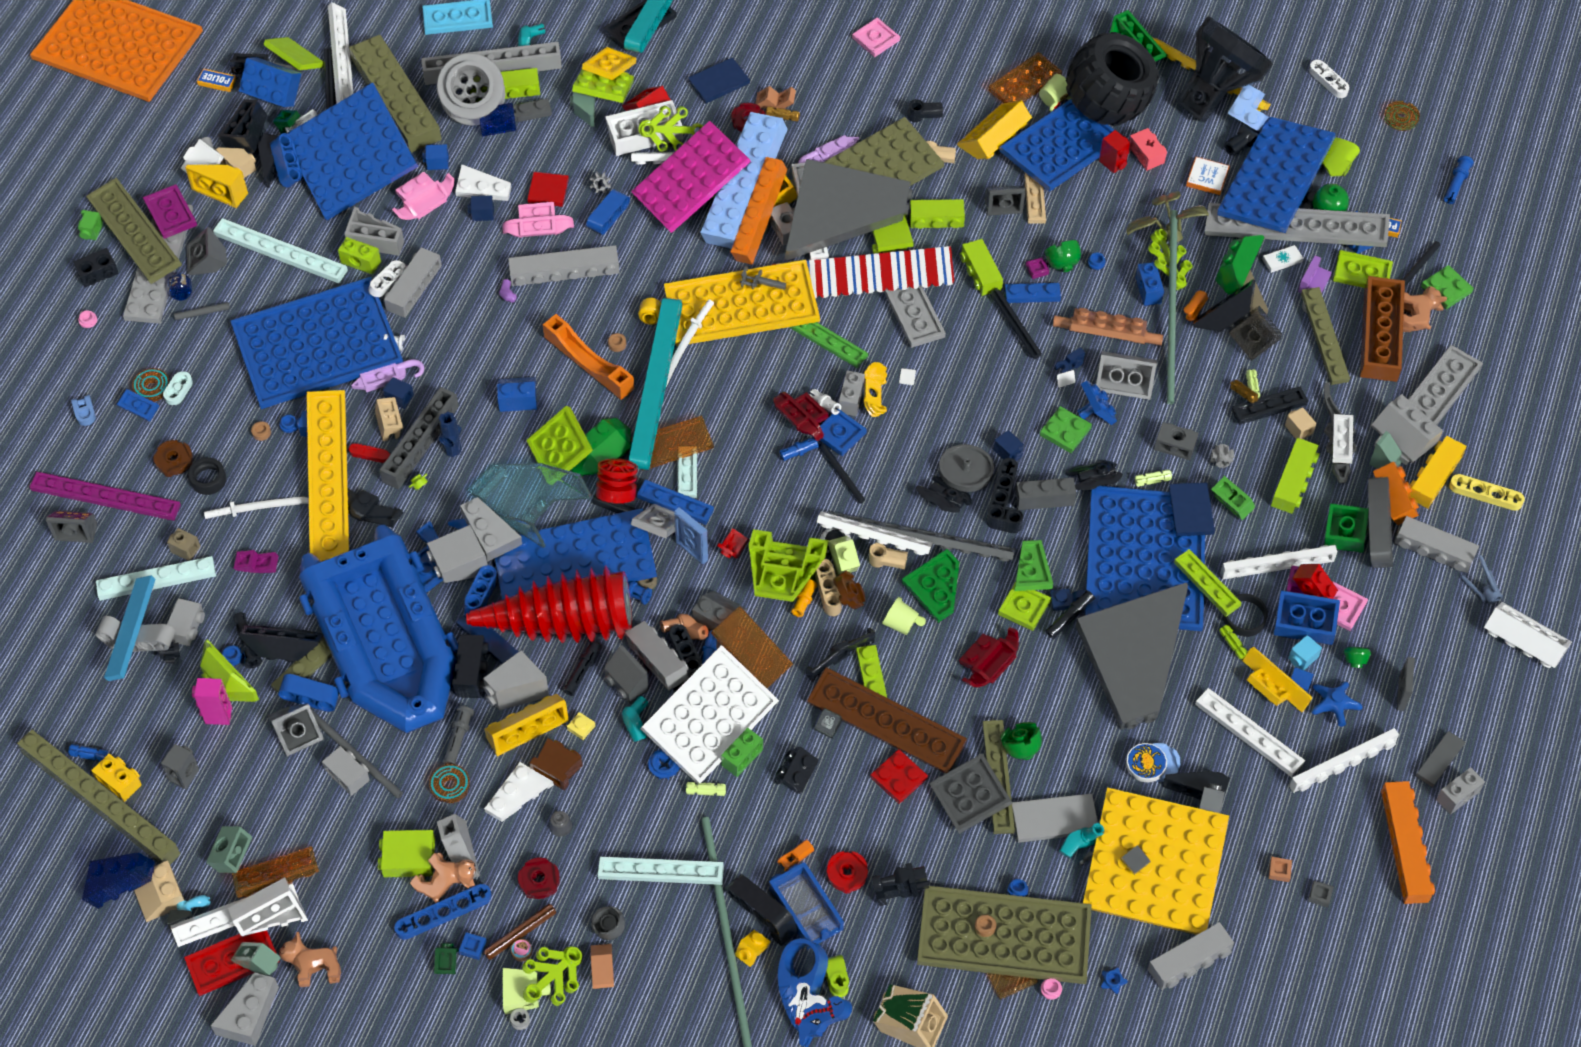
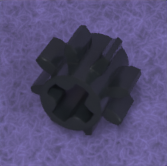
M172 640L168 650L159 651L160 659H165V663H175V658L180 657L179 642L173 643Z

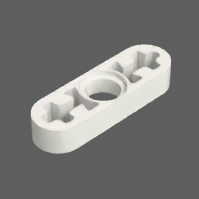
M1321 60L1311 62L1309 73L1337 98H1345L1348 95V83ZM1325 77H1331L1333 81H1327Z
M398 260L392 261L371 281L368 289L369 293L374 297H382L393 287L395 280L400 278L406 265ZM383 277H389L392 281H387Z

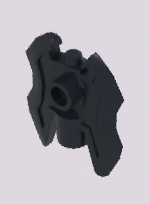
M1099 460L1088 465L1080 464L1065 472L1068 476L1078 475L1079 483L1075 485L1076 490H1092L1102 485H1114L1123 476L1121 472L1116 473L1115 467L1117 463L1107 460Z
M932 476L934 482L929 489L916 486V490L921 497L935 503L942 511L959 513V508H962L964 503L967 506L972 504V499L968 492L951 488L938 476Z

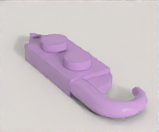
M846 135L839 137L802 156L798 163H805L806 159L824 162L857 144L859 137H846Z
M415 359L398 364L394 363L360 374V377L351 386L352 389L366 390V392L384 387L392 377L402 381L406 376L405 369L417 366L419 372L414 377L421 376L424 372V365L421 361Z

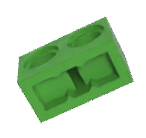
M1225 476L1211 489L1214 497L1241 520L1255 508L1253 500Z
M747 727L721 755L722 767L738 777L763 751V739Z

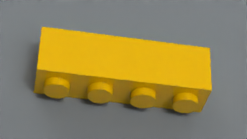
M1446 436L1443 442L1439 440L1434 449L1436 451L1435 454L1429 455L1425 462L1427 466L1425 468L1421 467L1417 474L1419 478L1417 481L1413 480L1410 484L1412 489L1410 495L1412 498H1415L1418 504L1427 509L1430 507L1463 457L1466 445L1449 436Z

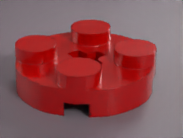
M841 851L834 854L827 866L828 881L834 888L846 894L858 890L865 884L868 877L866 860L860 854L853 851L851 853ZM843 868H846V869L851 868V869H852V870H851V874H850V875H845V874H843V873H844Z

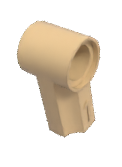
M926 141L943 162H955L956 148L938 146L933 141Z
M875 543L871 545L869 550V563L873 567L885 565L905 569L908 552L889 549L883 544Z

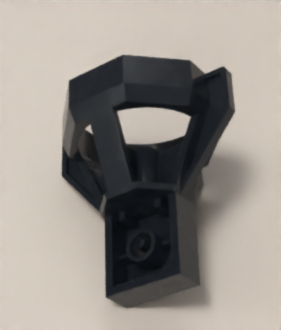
M1208 16L1196 32L1195 73L1175 102L1200 121L1206 122L1228 91L1262 81L1273 66V62L1255 46ZM1210 46L1213 47L1212 52L1208 51ZM1225 56L1226 58L1231 60V62L1228 63L1227 61L1222 59V57ZM1241 68L1246 70V72L1242 74H1239L1237 71H1239Z

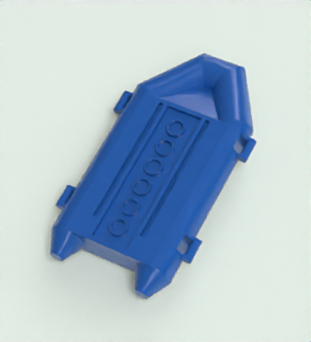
M380 525L375 528L374 542L325 561L320 560L312 553L303 555L299 579L306 595H301L299 600L306 615L314 613L341 675V677L334 679L341 698L350 696L355 705L407 734L444 718L457 661L454 654L458 652V643L453 632L447 635L444 633L417 573L424 569L417 552L414 551L409 554L402 537L386 525ZM410 559L412 560V562H413L414 565H410V563H409V560H410ZM308 599H311V600L314 601V604L312 605V607H311V605H310ZM446 640H448L451 647L446 646ZM344 681L348 682L350 685L348 687V691L345 687Z

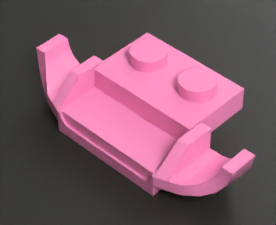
M422 172L396 189V194L404 201V207L398 210L393 208L392 211L401 219L411 220L417 218L419 220L447 202V198L454 186V178L448 173L443 182L440 183L438 180L434 182L425 172Z
M554 202L518 205L519 219L508 220L502 225L503 234L509 233L515 237L522 238L558 235L568 228H574V221L570 216H555Z

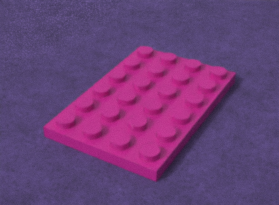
M709 121L631 192L672 233L751 161Z

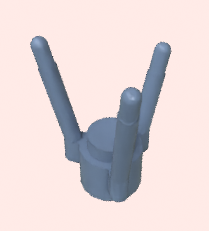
M1479 555V560L1489 581V585L1483 588L1484 592L1482 593L1464 575L1461 576V579L1481 598L1482 602L1487 600L1489 604H1493L1501 600L1503 596L1497 587L1492 571L1488 570L1483 556Z

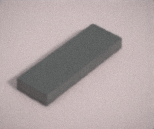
M1448 731L1417 772L1416 777L1433 788L1466 742Z

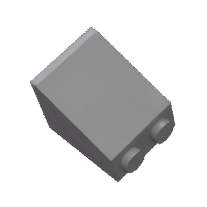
M471 525L427 543L429 551L426 552L430 562L434 561L436 565L434 566L437 577H442L444 583L476 578L480 568L488 565L486 556Z
M522 650L483 678L485 684L483 688L487 694L485 698L491 706L495 705L499 710L549 696L546 676Z

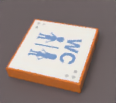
M1195 157L1186 186L1221 195L1230 166Z

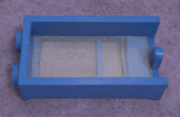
M805 862L800 865L795 864L787 872L776 874L771 878L769 890L777 902L792 914L801 939H807L819 944L843 930L844 921Z

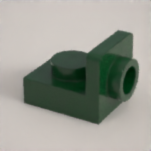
M282 110L273 122L280 133L283 134L286 133L285 127H292L300 115L297 110Z
M441 943V947L435 948L434 974H456L459 947H454V943Z

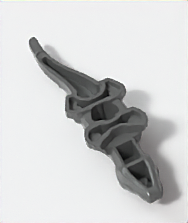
M1327 382L1324 385V402L1331 423L1327 424L1324 433L1329 437L1326 450L1333 456L1334 414H1343L1333 402L1330 395V385ZM1353 426V435H1354L1355 432H1356V430H1355V428H1354V426ZM1353 442V453H1355L1357 447ZM1333 463L1332 473L1336 476L1339 483H1346L1351 471L1350 464Z

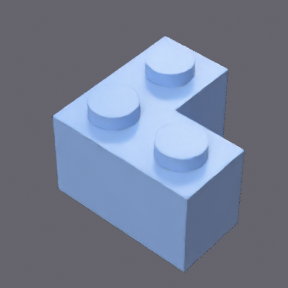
M1251 85L1243 87L1228 112L1229 115L1259 132L1270 118L1256 110L1265 94Z

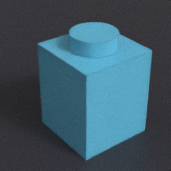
M1307 635L1291 649L1288 659H1290L1295 667L1305 670L1319 657L1322 647Z

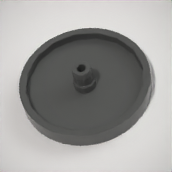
M968 444L956 445L947 449L940 458L939 474L942 480L951 488L959 491L973 492L983 489L990 483L993 477L994 463L992 458L986 451L977 446Z

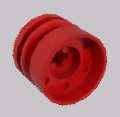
M623 459L600 461L597 468V477L599 479L596 483L597 498L609 503H628L635 500L637 485L634 482L637 480L638 466L631 461Z

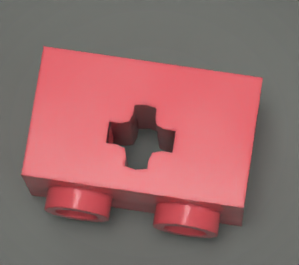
M1148 128L1130 135L1129 148L1146 170L1165 163L1166 148L1159 143L1156 135Z

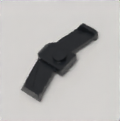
M348 488V513L356 520L394 527L403 514L402 509L377 505L379 498L363 489L359 495H356Z
M869 627L867 628L866 635L851 641L845 639L835 644L830 649V654L814 669L810 666L806 668V676L811 682H814L815 677L825 670L826 667L832 663L836 665L850 656V651L869 642L874 643L875 631Z

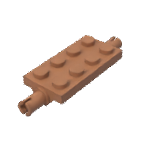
M1075 308L1074 315L1071 318L1055 315L1053 327L1141 344L1149 343L1161 346L1163 335L1147 332V321H1143L1141 318L1132 319L1120 314L1110 315L1103 311L1093 312L1086 308Z

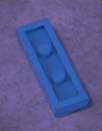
M1005 284V297L1008 303L1060 302V284Z

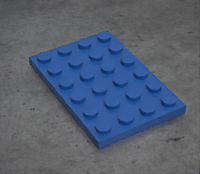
M1070 99L1000 146V152L1050 192L1098 159L1103 138L1113 132L1114 129L1107 124L1097 123L1083 115Z

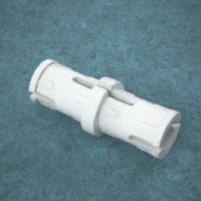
M816 389L810 391L815 396L809 395L824 409H827L834 415L840 412L835 407L841 410V405L833 401L829 395H823Z

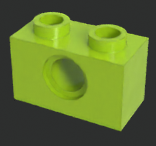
M348 237L345 238L338 249L342 264L372 275L381 263L378 248Z

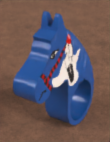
M807 939L791 941L784 948L778 967V985L784 1008L791 1023L799 1032L800 1045L805 1047L809 1046L813 1037H822L823 1032H825L829 1025L847 1019L852 1013V1005L849 1000L838 996H833L829 999L820 996V990L828 967V957L822 946ZM810 946L815 953V965L810 973L798 977L793 967L794 958L799 950Z

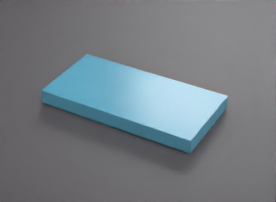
M471 0L422 6L425 35L493 28L490 0Z

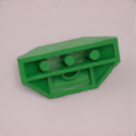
M1129 10L1114 16L1110 33L1116 32L1135 39L1148 50L1155 62L1166 57L1167 54Z
M1263 235L1245 236L1238 240L1235 239L1229 244L1228 252L1223 257V263L1215 279L1228 295L1243 286L1265 238Z
M618 418L601 420L585 435L593 451L570 471L577 477L597 474L600 461L620 459L631 449V429Z

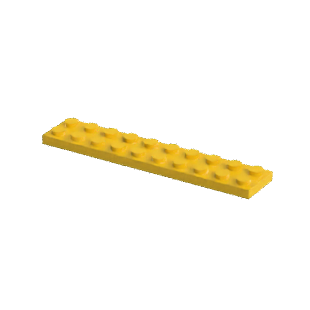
M345 390L307 392L310 553L322 561L349 551Z

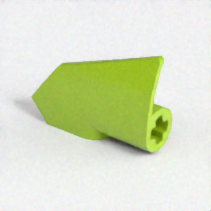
M1335 137L1322 163L1330 177L1346 176L1352 162L1360 153V149L1350 141Z

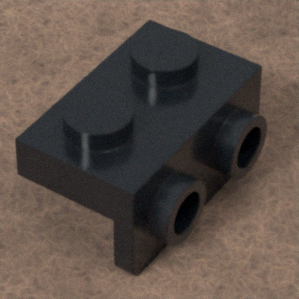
M234 53L233 59L229 62L232 74H243L246 58L257 57L269 61L268 54Z
M797 747L793 750L790 749L784 757L785 762L777 770V777L774 783L777 785L783 783L795 793L801 794L819 760L802 747Z

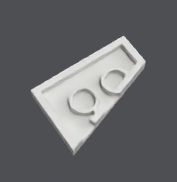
M461 165L456 196L471 198V196L492 195L493 200L509 201L511 192L510 182Z
M519 762L484 808L485 812L502 822L521 809L522 805L538 797L540 792L554 785L553 781Z

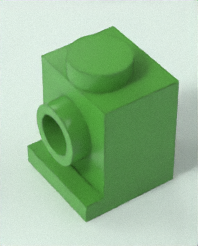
M82 210L83 218L78 223L79 236L85 240H97L103 226L100 213Z

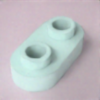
M188 372L176 373L164 390L163 396L169 405L179 404L191 388L193 381Z

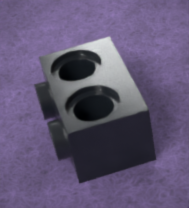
M108 248L73 261L84 287L94 285L97 282L119 274Z

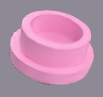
M88 310L83 311L78 319L79 324L84 328L93 327L97 323L96 314Z
M1047 979L1041 984V993L1045 998L1053 1000L1061 995L1062 986L1056 979Z

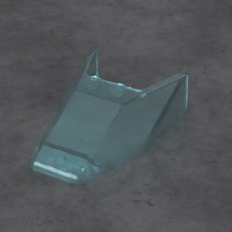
M543 463L490 465L467 489L474 498L478 497L511 528L543 548L546 544L534 523L548 507L557 500H579L592 497L581 474Z

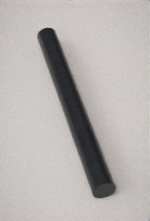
M1435 241L1402 279L1405 281V287L1440 247L1439 242Z
M822 444L819 449L858 503H863L865 501L864 496L827 445Z

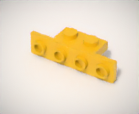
M1255 647L1250 648L1243 662L1255 672L1250 674L1247 681L1276 706L1288 700L1298 710L1303 712L1312 700V696Z

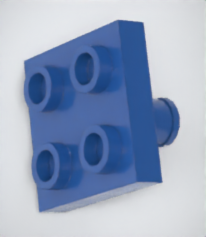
M1087 380L1083 382L1081 386L1089 403L1077 410L1080 417L1085 420L1095 412L1096 415L1110 425L1116 423V411L1111 404L1109 405L1107 393L1104 390L1101 391L1096 384H1092Z

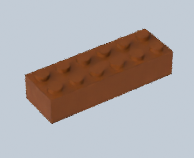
M1368 276L1364 288L1360 366V377L1398 381L1402 369L1404 280Z

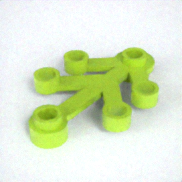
M661 106L659 113L654 118L643 120L639 124L638 131L640 135L650 137L656 144V148L664 152L668 145L664 140H660L656 134L663 133L673 145V149L675 151L678 150L676 145L681 144L682 146L683 143L677 140L672 133L694 135L696 133L694 132L695 128L699 127L700 130L703 127L700 123H695L692 126H673L681 118L687 116L688 111L685 107L679 106L676 109V114L666 123L657 125L664 117H668L671 114L669 107ZM664 109L668 110L666 114H663ZM684 109V113L680 115V110ZM648 125L649 129L644 131V127ZM661 143H664L663 148H659Z
M1157 229L1151 234L1153 242L1148 246V250L1158 257L1154 261L1155 266L1169 276V268L1167 266H1169L1170 250L1166 243L1167 233L1163 229ZM1182 245L1177 246V264L1180 258L1186 254V249ZM1184 260L1180 264L1181 269L1179 272L1177 269L1176 290L1183 289L1187 284L1185 275L1193 267L1189 260Z
M541 947L536 952V958L539 961L544 962L548 958L562 961L556 965L535 962L532 959L527 960L522 966L525 973L531 974L534 971L547 972V974L537 984L528 985L523 990V998L529 1003L536 1002L542 996V990L554 980V994L551 996V1002L555 1006H560L566 999L563 993V970L565 968L568 969V981L565 983L564 989L568 993H574L579 988L576 966L581 963L582 953L577 947H567L563 951L549 950L546 947ZM527 964H530L532 969L528 968Z

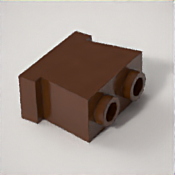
M549 738L545 742L538 758L533 757L529 762L531 769L552 780L555 786L564 791L569 785L568 780L583 766L582 757L577 751H570L561 742L553 741Z

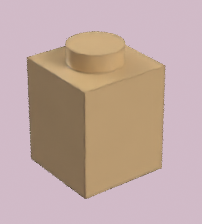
M1301 408L1297 411L1293 410L1287 415L1285 427L1295 439H1304L1314 433L1316 422L1304 408Z

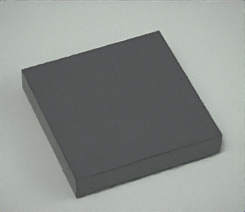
M1413 657L1406 658L1399 674L1396 707L1399 711L1405 710L1412 694L1415 658Z

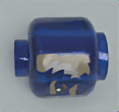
M176 273L168 279V291L172 298L177 301H184L191 296L192 284L189 276Z

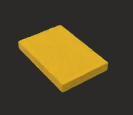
M606 47L584 62L582 69L613 80L636 64L637 58Z

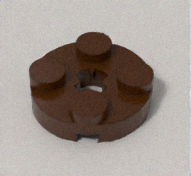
M169 440L159 445L158 451L153 457L156 468L166 477H172L173 475L185 472L190 468L193 460L188 444L178 442L177 440ZM172 455H175V457L178 456L175 460H170V459H171L170 456H172Z
M844 571L833 579V583L840 593L839 600L844 606L848 605L852 609H858L864 605L863 602L866 599L863 588L859 582H854L852 578L855 576L852 573Z

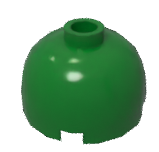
M1331 183L1325 184L1314 195L1312 201L1313 209L1347 211L1349 196L1342 186Z
M1077 240L1064 241L1058 247L1052 245L1047 248L1044 253L1048 264L1053 269L1063 270L1064 273L1072 271L1073 266L1077 265L1081 258V248Z
M1033 722L1018 723L1013 730H1010L1009 727L1000 737L1006 753L1015 759H1031L1040 750L1042 745L1040 729Z

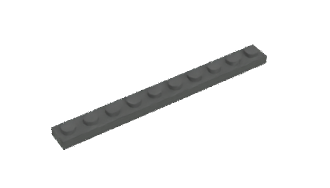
M827 511L829 514L932 543V546L933 544L940 545L942 549L952 550V548L960 549L962 553L971 554V552L979 553V556L987 558L995 556L1001 561L1013 560L1015 548Z

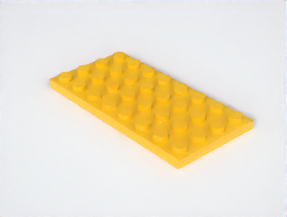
M800 260L748 269L746 271L747 276L755 278L759 270H763L761 277L785 282V290L757 284L754 290L752 286L748 285L741 287L740 280L742 281L741 275L743 270L665 283L666 298L682 300V311L675 341L676 346H679L691 326L690 320L697 317L708 299L713 301L714 305L702 320L701 329H697L689 344L820 322L807 261ZM746 279V281L753 283L754 281L751 279Z

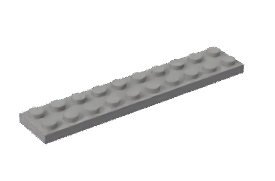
M1209 203L1208 205L1209 216H1207L1205 235L1242 238L1245 236L1263 235L1264 239L1387 247L1390 214L1298 208L1286 233L1219 216L1217 212L1221 204Z

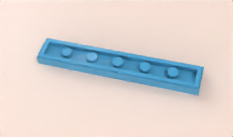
M152 575L136 578L104 676L108 681L125 677L156 580Z

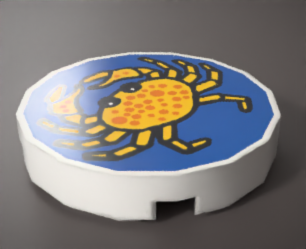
M1142 743L1131 748L1127 755L1126 767L1131 776L1133 775L1141 782L1149 783L1157 781L1165 773L1167 759L1165 753L1159 747L1153 744Z

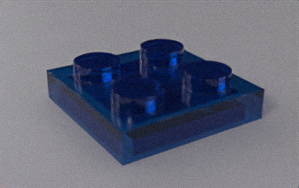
M512 103L498 105L490 114L479 118L482 137L516 131Z

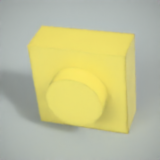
M579 712L568 724L567 730L584 740L595 727V722Z

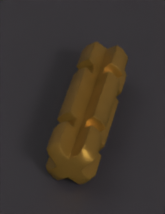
M770 106L766 109V115L783 118L784 120L791 119V121L797 122L800 118L799 111L793 110V112H790L791 110L774 109L775 107Z
M1238 380L1231 381L1230 388L1247 399L1250 403L1258 401V394Z

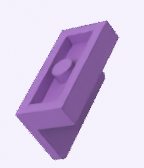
M1314 256L1301 280L1298 292L1301 293L1303 289L1320 287L1321 293L1323 292L1332 272L1319 267L1320 257Z

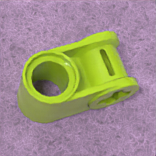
M842 954L828 958V967L825 974L831 995L841 998L845 997L849 991V978Z

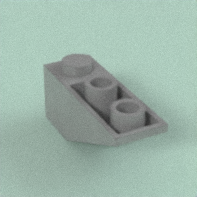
M453 814L437 821L442 843L451 862H460L464 859L472 860L476 865L473 879L479 877L480 873L466 820Z

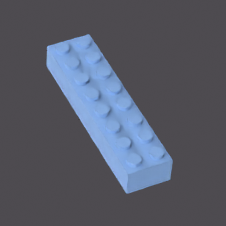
M750 112L736 146L751 162L717 192L700 232L706 243L732 249L766 157L776 159L787 132L783 118Z

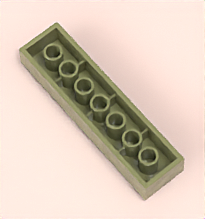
M381 35L350 46L349 50L353 64L367 85L372 82L375 84L411 153L426 147V145L441 141L439 125Z

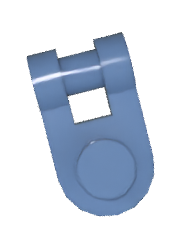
M90 395L84 396L80 400H77V398L71 400L78 423L82 426L91 425L95 421L96 415Z

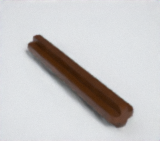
M551 904L546 905L483 950L486 958L489 960L493 959L510 947L516 940L521 939L556 914L555 908Z

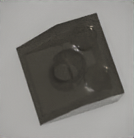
M1260 306L1252 310L1248 317L1240 320L1229 331V334L1251 361L1282 337V332Z

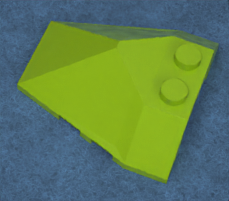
M753 529L749 542L755 596L793 602L824 560L829 540L809 538L808 546L773 542L772 532Z

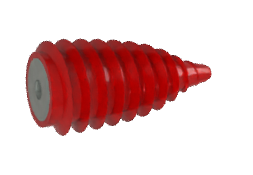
M606 565L603 574L596 575L591 567L589 576L581 577L577 569L574 579L567 580L563 572L560 581L553 583L549 576H547L546 585L538 587L533 580L532 588L526 592L519 586L518 594L511 597L505 594V599L495 603L492 601L490 605L466 613V621L471 626L486 627L488 629L497 628L503 633L505 630H512L517 638L520 637L522 632H527L532 641L540 633L548 643L553 634H557L561 643L565 642L567 634H571L577 643H579L582 634H586L589 640L593 642L597 633H601L603 638L608 641L611 632H616L619 639L622 640L625 630H631L632 609L627 576L625 571L611 573Z

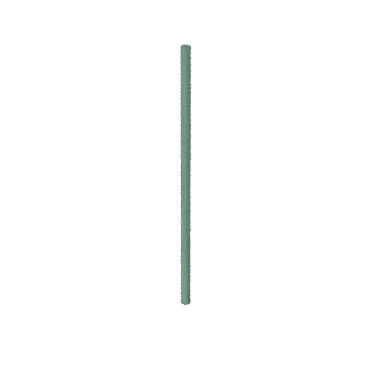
M1177 210L1170 211L1167 404L1170 405L1174 404Z
M704 817L701 820L709 862H718L709 817ZM713 884L743 1047H752L722 885Z

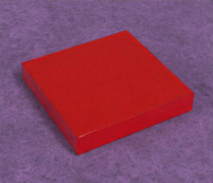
M534 172L528 195V203L554 202V206L563 207L569 176Z

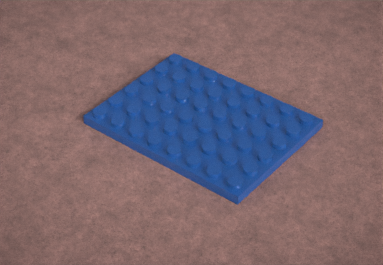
M371 277L231 320L261 409L305 396L307 392L320 391L358 379L360 374L403 362L379 297L372 296L368 291L372 281ZM385 334H388L387 340L384 339Z
M1098 486L1091 490L1086 590L1094 595L1095 600L1085 608V615L1187 582L1188 589L1179 629L1203 630L1204 594L1174 564V560L1190 549L1205 565V535L1176 536L1169 492Z

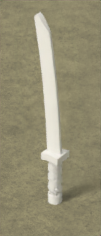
M708 299L697 317L690 320L691 326L672 357L667 385L698 328L701 329V322L714 305L713 301Z
M283 498L234 505V502H230L229 507L205 511L204 515L205 519L231 513L235 517L237 516L236 513L309 504V498Z

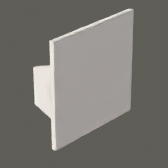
M199 139L196 145L189 147L183 157L185 162L181 169L186 172V165H220L224 156Z

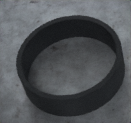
M1251 594L1235 595L1239 601L1250 602L1259 607L1263 613L1264 622L1256 628L1243 629L1234 625L1228 616L1225 617L1223 615L1225 625L1230 626L1233 633L1239 636L1250 637L1257 635L1264 629L1268 618L1266 605L1261 599Z

